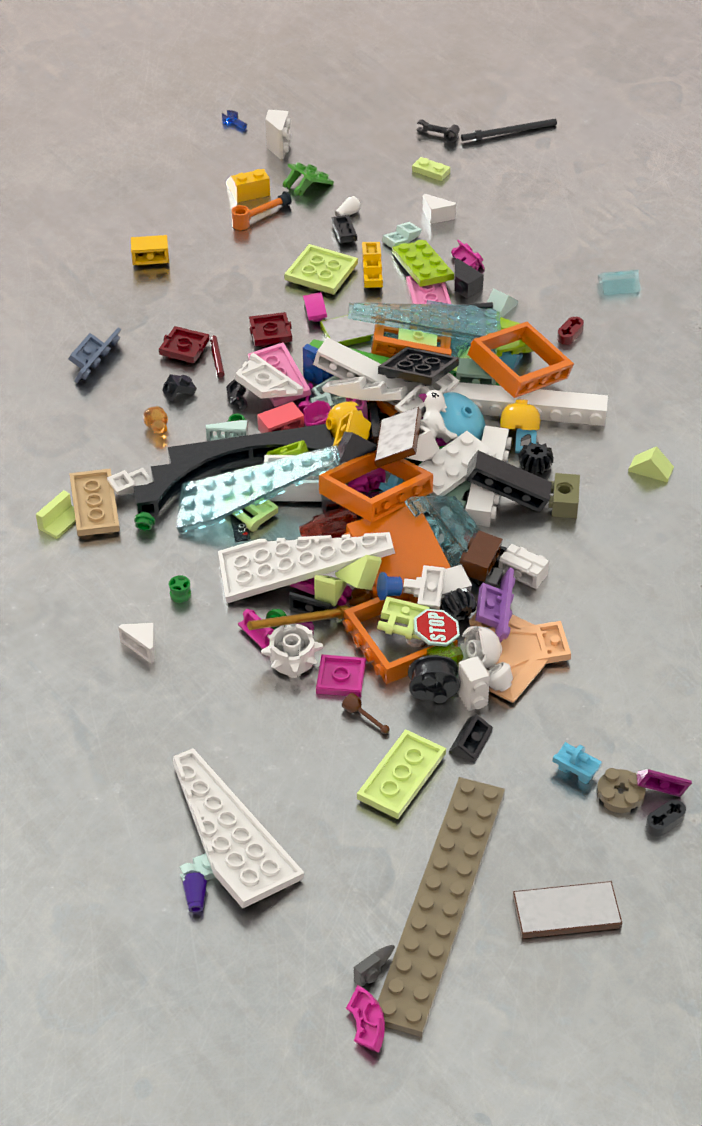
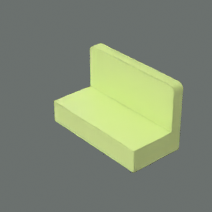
M63 490L36 513L39 530L57 539L76 523L70 493Z

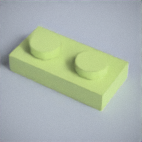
M420 157L412 165V171L443 181L450 174V167Z

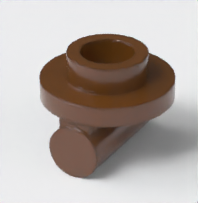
M354 588L351 593L353 598L349 600V605L352 607L372 600L373 595L367 589Z

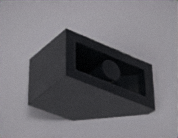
M457 258L454 263V291L468 299L483 290L484 274Z

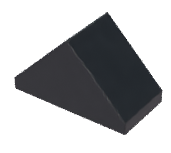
M344 432L332 458L333 462L344 463L375 451L377 445L353 432Z

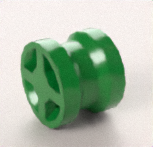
M183 575L174 576L170 579L168 585L171 600L176 603L188 601L191 598L190 580Z

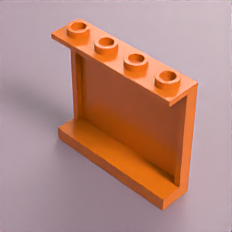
M418 502L408 504L374 522L361 519L346 525V533L344 535L350 534L351 537H361L366 533L390 532L395 554L381 558L382 562L372 590H369L373 598L378 597L377 579L381 572H385L387 576L401 577L404 585V579L416 580V577H422L423 565L443 567L445 569L451 568Z

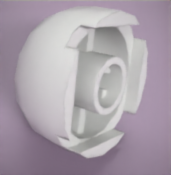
M468 627L462 637H465L464 643H460L461 661L477 656L482 661L486 670L496 665L502 653L500 640L495 632L486 627Z

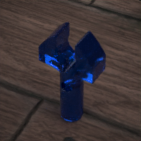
M227 110V115L222 113V123L225 125L232 122L242 129L247 128V123L238 119V112Z

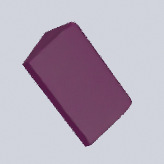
M650 769L640 770L636 773L638 786L681 797L692 784L691 780Z

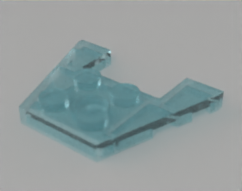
M456 496L409 497L405 504L415 518L428 512L453 547L444 552L451 567L461 565L459 564L463 552L467 553V546L471 537L475 538L477 532L480 531L475 521L464 509L462 503L458 501Z

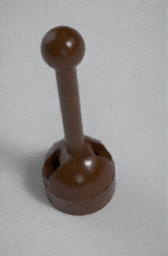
M350 693L342 702V708L350 713L360 712L379 727L381 733H389V726L382 725L361 708V699L356 694Z

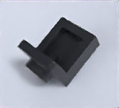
M170 374L164 383L162 391L169 401H174L178 392L194 395L197 387L192 382V379L186 375Z

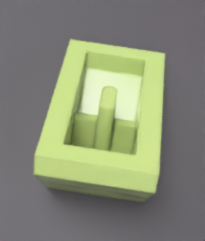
M656 446L635 455L628 471L668 482L674 466Z
M365 555L337 571L335 575L356 588L372 590L382 562L381 557Z
M315 575V599L336 606L347 586V582L328 575Z

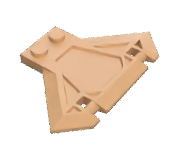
M476 613L469 620L470 627H490L486 624L475 621ZM512 614L508 624L511 628L508 638L506 640L503 639L501 642L502 653L497 664L501 662L510 664L513 675L512 685L503 692H500V690L495 691L492 688L489 689V692L514 703L546 664L571 660L570 648L561 621L534 625ZM494 627L488 628V629L492 630L493 632H495V628H494Z

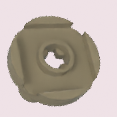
M609 768L598 781L597 797L604 802V807L612 812L628 813L633 808L637 807L638 809L644 802L646 788L637 785L636 773L624 769ZM622 788L626 791L620 794L617 789Z

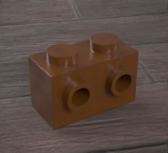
M478 531L475 538L471 537L467 546L468 551L467 553L463 552L459 562L468 577L482 582L486 581L500 555L502 538L482 531Z

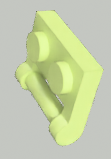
M251 485L226 500L222 506L223 510L236 516L252 532L256 531L262 523L278 513V506ZM238 504L241 505L244 509H246L255 517L250 518L236 506Z

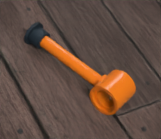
M284 191L277 199L251 210L244 205L233 207L232 227L236 230H245L250 226L251 217L279 205H290L292 203L290 194Z

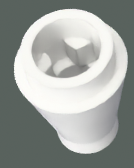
M355 196L348 197L335 210L336 217L359 212L361 208L360 201Z

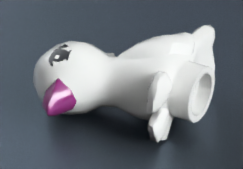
M431 390L426 394L418 395L426 408L420 424L431 430L435 439L436 437L442 438L446 443L458 437L457 434L450 432L445 427L444 420L440 414V411L446 413L445 409L447 408L443 394L438 390Z

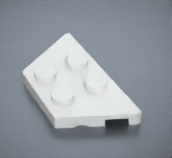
M254 353L250 355L248 362H244L242 368L236 372L235 376L237 382L261 399L303 394L304 388Z

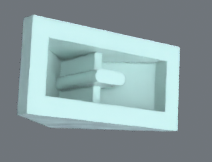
M493 288L487 301L493 302V310H483L482 316L493 320V315L503 318L518 304V300Z

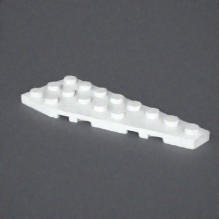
M390 532L366 533L361 537H351L350 534L342 535V538H332L331 535L298 537L296 540L277 538V541H267L266 539H257L218 551L225 598L228 603L311 579L315 575H324L341 570L365 555L382 558L395 554Z
M194 748L173 757L174 768L213 874L242 908L303 880L305 872Z

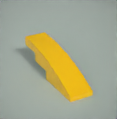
M362 242L364 288L383 287L380 242Z

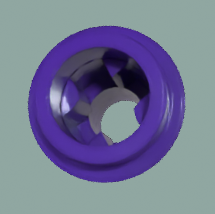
M189 873L185 875V880L182 882L188 910L190 912H201L205 900L207 880L202 873Z

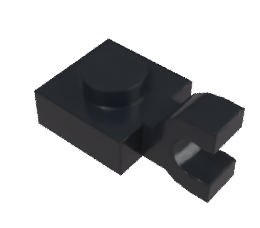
M234 379L226 386L227 399L230 400L232 405L237 403L239 409L243 411L248 407L247 401L243 397L246 387Z

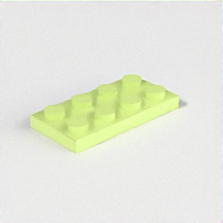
M405 729L357 792V800L399 819L446 755V748Z

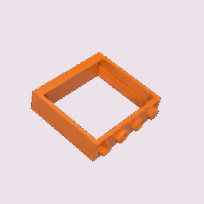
M529 322L516 324L515 326L473 339L467 354L513 398L568 379L574 365L569 358ZM522 340L550 366L519 377L491 350Z
M376 450L319 475V494L370 522H374L433 492V473L406 459L380 467L405 480V482L375 497L369 498L345 485L379 468L375 464Z
M403 590L401 596H387L415 604L418 603L417 597H414L413 594L403 593ZM377 597L344 610V620L342 622L345 626V631L352 635L355 645L362 649L366 661L371 662L376 675H380L386 685L408 676V668L411 663L421 657L441 655L453 658L457 656L458 640L456 639L447 647L432 645L389 663L360 623L381 615L385 600H380Z

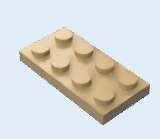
M111 468L69 473L77 535L85 536L120 531L114 490L107 481V477L112 476Z

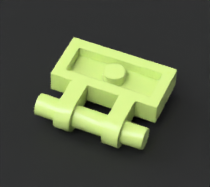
M386 597L381 618L388 620V623L379 621L377 629L385 631V634L392 635L394 633L405 636V639L412 640L414 638L421 640L414 632L413 620L424 610L430 609V607ZM398 622L408 625V627L396 625L395 623Z

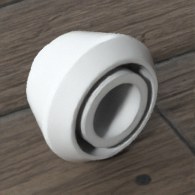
M501 662L487 670L491 676L489 680L490 688L503 692L511 687L513 675L510 664Z

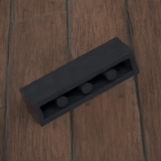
M477 450L468 463L466 481L538 512H541L550 500L552 482L479 450Z

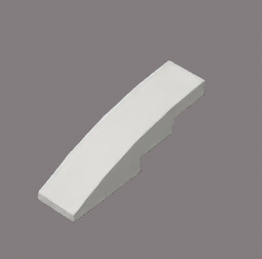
M448 373L431 386H424L420 383L395 406V409L402 413L419 407L421 412L424 413L426 408L418 395L426 394L431 390H438L442 394L451 392L458 386L459 380Z
M365 376L328 381L322 387V390L327 393L369 401L402 400L408 394L406 386L387 388L386 381L367 383Z

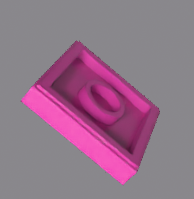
M321 654L316 694L347 696L350 693H354L361 697L366 658Z

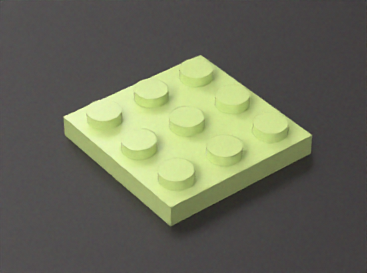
M309 244L286 271L284 280L335 294L358 265V258Z

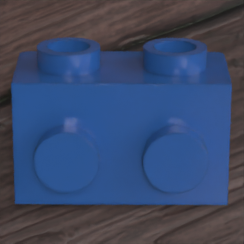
M306 344L303 347V377L319 385L334 375L313 365L318 348Z

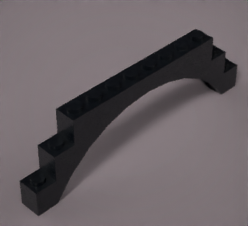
M326 424L167 447L169 464L151 466L153 483L133 486L137 513L146 512L152 516L160 515L174 496L203 476L231 465L264 460V456L267 455L268 451L301 440L305 441L309 455H334L336 452V448L333 447L335 439H332Z

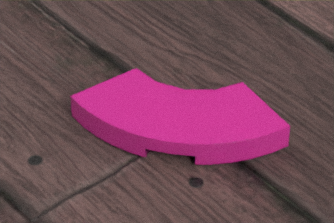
M357 985L346 1007L356 1020L357 1032L354 1042L379 1053L385 1033L383 1011L376 998L363 987Z

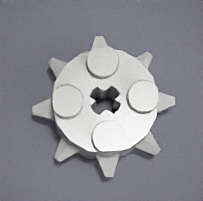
M295 624V627L288 625L284 628L283 625L275 629L271 635H267L270 639V645L262 649L261 654L270 657L272 668L291 678H297L309 670L313 664H317L315 652L322 649L323 644L315 642L312 634L313 631L305 626Z

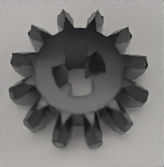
M530 442L529 445H523L519 453L521 468L527 472H533L534 475L537 472L543 474L544 471H549L554 461L552 448L547 447L546 444L541 445L539 442L537 444Z
M457 588L455 591L445 594L444 598H441L440 610H444L459 621L470 617L471 613L476 611L477 603L474 595L467 588Z

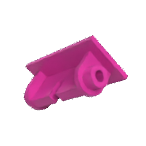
M457 240L459 246L452 249V257L458 258L476 270L479 267L484 270L482 256L478 252L474 253L467 243L463 244L460 240Z
M246 609L243 612L244 620L239 622L238 626L262 649L268 647L270 639L267 635H271L274 629L269 627L249 630L247 627L248 621L261 620V618L254 610Z

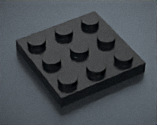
M405 347L379 365L378 374L385 375L387 378H400L405 382H419L424 386H431L459 365V357Z

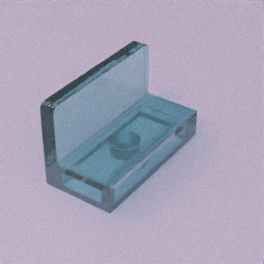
M638 270L606 272L598 275L599 283L602 282L603 295L640 292Z

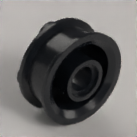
M429 655L415 660L408 668V676L411 679L409 683L410 693L414 698L423 701L446 702L460 688L459 679L456 677L458 675L457 663L451 658L441 655Z

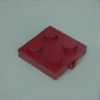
M286 312L249 317V331L252 334L255 346L292 342L291 321H288Z
M174 326L169 335L164 336V342L159 347V355L195 363L210 341V336L206 333Z

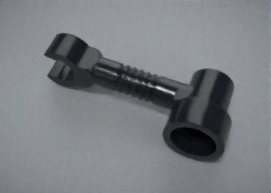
M422 119L417 122V124L423 126V128H417L418 132L434 131L444 134V139L449 143L455 142L458 138L460 131L458 125L454 124L447 128L429 124Z

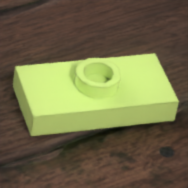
M399 328L398 339L437 347L438 334Z

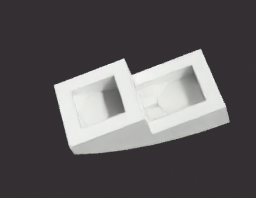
M143 467L131 473H127L124 470L107 477V481L117 495L134 493L133 486L153 483V480Z

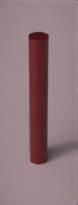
M213 335L210 337L217 377L222 378L225 373L218 340Z

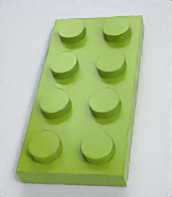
M417 240L408 244L402 243L399 246L392 247V254L420 287L454 280V272L426 240Z

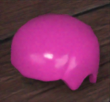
M315 401L303 409L305 426L326 424L331 410L330 405L325 401Z

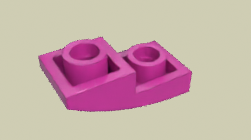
M321 292L303 296L309 321L318 322L327 317Z
M377 468L348 483V486L358 492H369L379 489L381 482L386 483V472L382 468Z

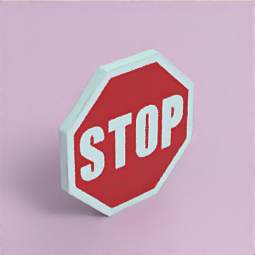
M426 609L413 620L415 634L428 645L447 647L460 636L458 621L444 610Z

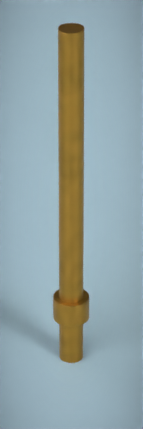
M343 605L331 610L248 621L247 627L249 630L331 618L344 619V610L351 607Z

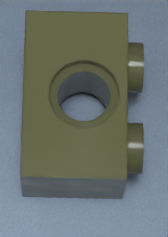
M555 473L554 481H550L552 482L551 494L553 496L550 495L548 508H552V517L577 519L580 475Z

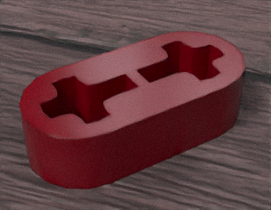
M570 317L558 329L557 341L564 345L573 343L583 332L584 320L580 317Z

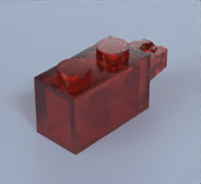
M341 507L313 516V520L299 526L301 537L327 535L334 537L346 533V525L358 521V518L354 512Z

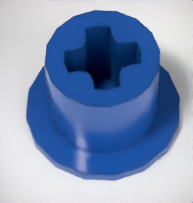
M381 572L377 579L379 599L385 600L387 596H401L403 590L401 577L387 576L385 572Z

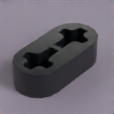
M679 800L667 801L648 815L645 826L647 832L653 836L666 834L684 820L686 806Z

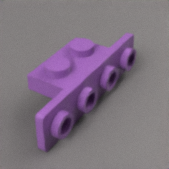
M509 568L501 578L500 589L482 583L479 587L475 621L494 627L495 634L498 636L500 643L503 639L506 640L511 629L508 624L512 616L510 605L514 598V594H512V588L515 584L513 568Z

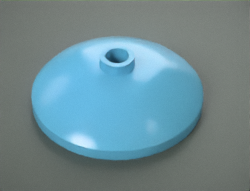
M455 392L444 393L443 396L447 408L445 409L446 413L440 411V414L444 420L445 427L450 432L457 434V436L468 431L481 441L485 421L478 406L462 394Z

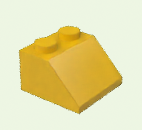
M264 169L232 175L226 181L237 203L270 196V178Z

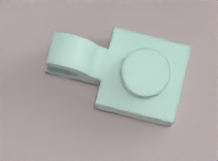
M206 853L194 857L193 864L185 863L180 866L182 881L185 880V875L189 873H202L207 881L215 878Z

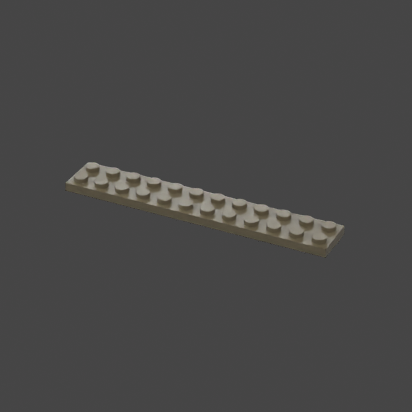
M462 777L458 778L378 999L383 1011L385 1027L419 1037L423 1036L505 795L504 788Z

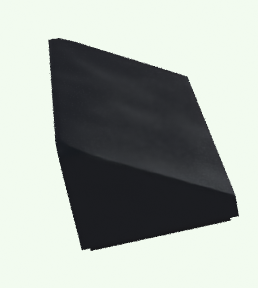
M292 592L289 594L290 610L310 613L335 609L331 603Z
M475 713L466 720L449 752L469 761H475L493 727Z

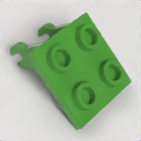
M297 162L296 164H288V167L292 170L288 178L284 180L283 187L290 189L301 174H303V179L294 190L295 195L302 196L312 182L333 185L334 181L328 178V174L317 171L318 168L311 164L305 166Z

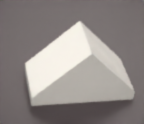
M428 194L423 195V211L430 224L456 218L455 202Z
M121 624L118 627L120 642L152 664L155 661L154 624Z

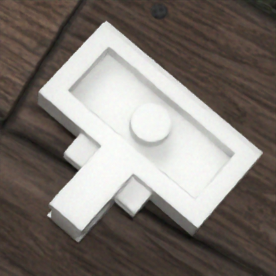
M423 565L422 577H416V580L404 579L403 593L413 594L414 597L418 598L417 604L440 610L445 568Z

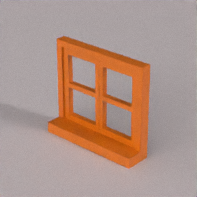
M378 302L371 353L391 358L405 347L451 356L452 349H450L453 317ZM386 315L410 319L409 330L414 331L417 330L418 321L441 325V337L437 336V342H440V347L383 336L384 332L394 334L399 332L398 328L385 326Z

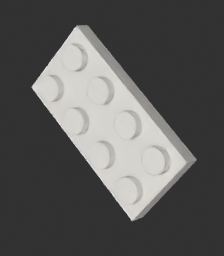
M465 431L440 449L433 458L423 461L418 466L433 473V492L430 495L438 501L466 481L468 463L477 450L495 458L496 452L471 433Z

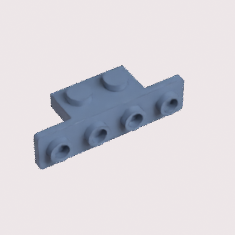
M119 327L105 343L89 333L71 353L68 360L81 368L74 382L78 384L81 379L86 380L91 373L90 369L92 367L95 369L100 363V357H106L111 350L110 346L117 344L121 338L118 336L121 331Z

